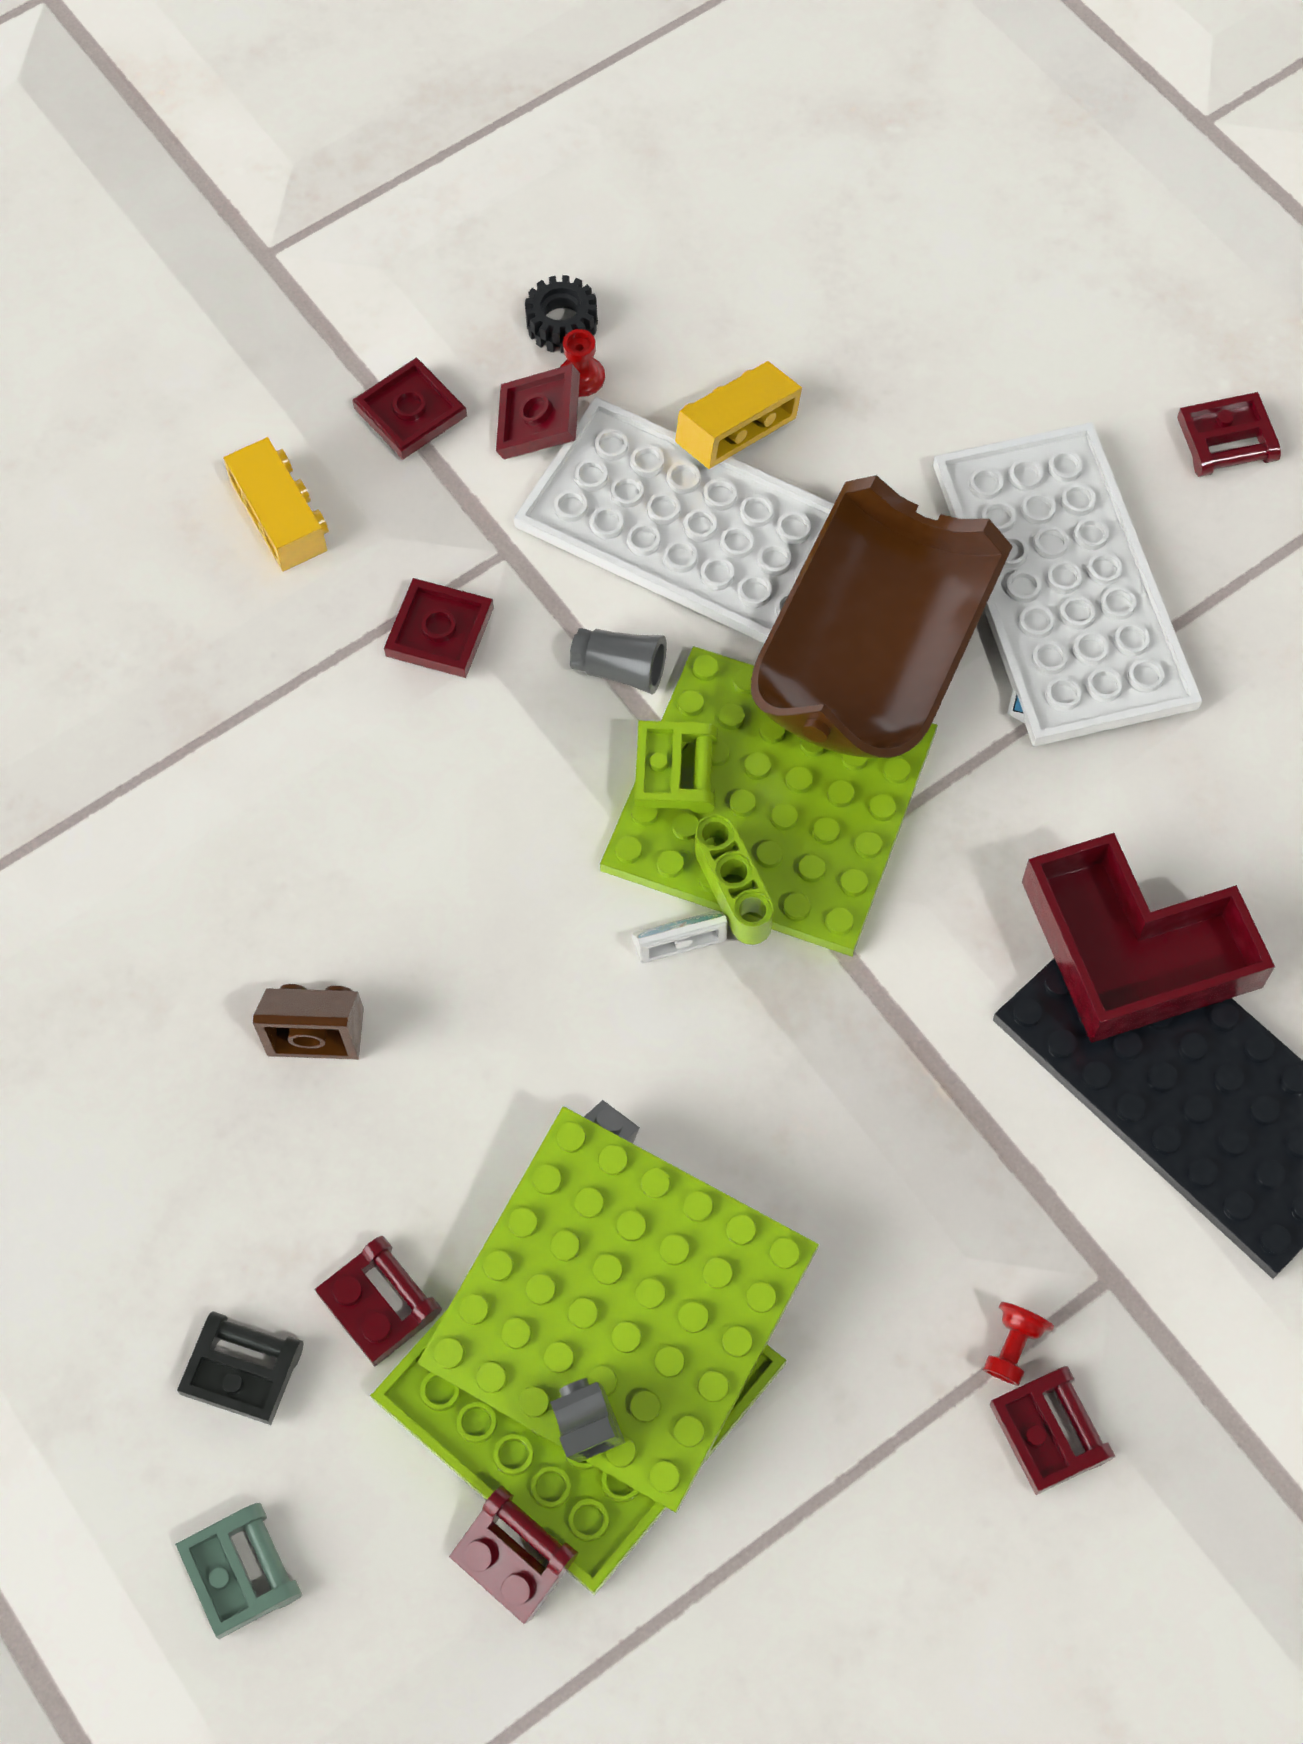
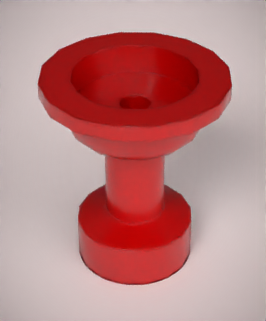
M583 329L570 331L564 337L563 348L567 360L560 365V367L573 364L579 371V397L590 396L603 387L605 381V370L602 364L593 358L596 352L595 338L589 331Z
M1001 1302L998 1308L1003 1312L1002 1323L1010 1331L1000 1355H989L983 1371L1004 1382L1019 1386L1024 1371L1017 1363L1027 1339L1035 1340L1041 1338L1046 1331L1052 1332L1054 1325L1027 1309L1011 1303Z

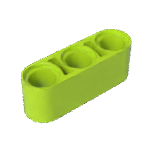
M714 813L706 815L700 819L695 829L696 858L723 914L726 916L734 936L744 944H760L771 934L774 909L772 900L734 823L723 814ZM712 837H718L723 839L725 843L713 846L705 841ZM735 874L741 876L744 880L740 883L732 884L726 882L723 878L727 875ZM755 912L760 914L763 919L757 922H748L741 916L745 913Z

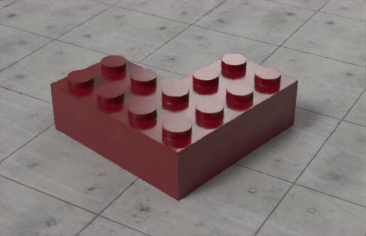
M1115 833L1028 859L1022 879L1023 887L1091 1043L1261 989L1275 968L1237 885L1150 912Z

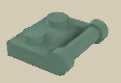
M261 1503L249 1505L175 1544L212 1630L219 1640L264 1615L293 1603L302 1596L296 1580L290 1581L263 1522L267 1519ZM242 1531L246 1532L271 1588L270 1591L259 1597L231 1538Z

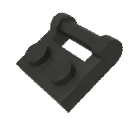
M212 1311L202 1328L177 1389L178 1393L182 1396L272 1425L292 1371L301 1357L303 1341L289 1336L286 1340L229 1322L226 1315ZM220 1340H224L275 1357L277 1361L272 1370L215 1351V1347Z

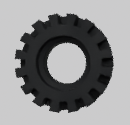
M562 275V282H557L556 276L549 277L548 285L541 280L537 283V290L534 288L530 289L528 292L529 298L525 300L527 329L530 338H535L536 345L540 348L547 343V351L554 353L555 347L558 346L561 353H564L563 339L567 333L576 329L587 330L595 336L598 325L597 300L595 293L592 294V288L588 284L582 287V280L575 278L574 282L570 283V277ZM559 308L571 309L577 313L572 318L566 320H554L546 316L549 312Z

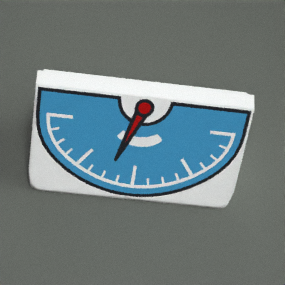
M712 911L634 932L632 937L640 963L724 942L727 939L726 916L719 911Z

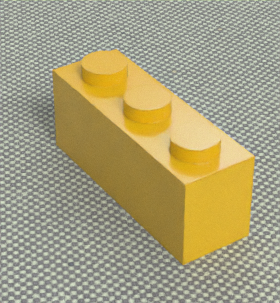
M766 361L752 370L745 371L740 377L728 384L715 388L712 393L696 402L685 405L679 411L675 442L710 469L796 419L802 387L772 363Z
M266 437L223 457L230 482L283 572L328 551L324 534L329 532L326 521L319 509L312 512L307 504L311 502L309 493L301 479L294 481L290 473L293 472V469L283 449L276 451L270 439Z

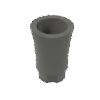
M579 628L571 644L570 667L574 670L585 671L587 675L626 684L653 695L658 689L665 666L666 637L664 635H636L601 629L591 631Z

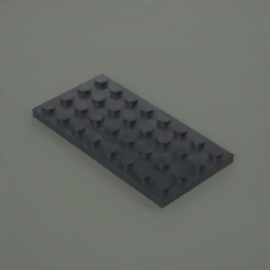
M1053 958L994 1014L993 1021L1272 1279L1303 1249V1060L1233 998L1091 1043L1057 962Z

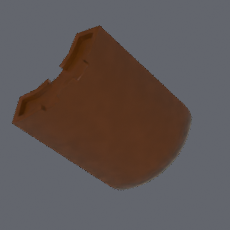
M877 475L846 481L755 662L751 677V694L756 705L787 731L807 742L830 751L867 758L895 757L910 751L928 732L1013 547L990 519H959L940 514L938 520H934L917 513L916 510L919 505L900 496Z

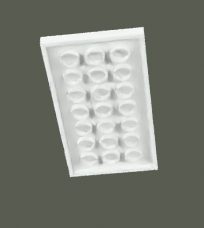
M595 397L577 424L576 440L563 444L515 515V527L765 643L834 503L731 457L708 469L675 442L676 432Z
M1093 422L934 456L933 467L951 517L959 519H990L1013 546L984 610L1012 689L1017 693L1024 713L1023 720L1033 747L1200 708L1202 703L1201 696Z

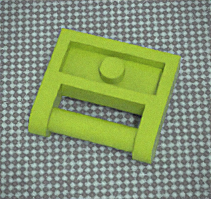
M638 721L635 807L689 809L696 813H709L715 809V794L711 792L713 745L717 743L718 729L714 724L705 722ZM682 742H692L695 744L693 789H680Z

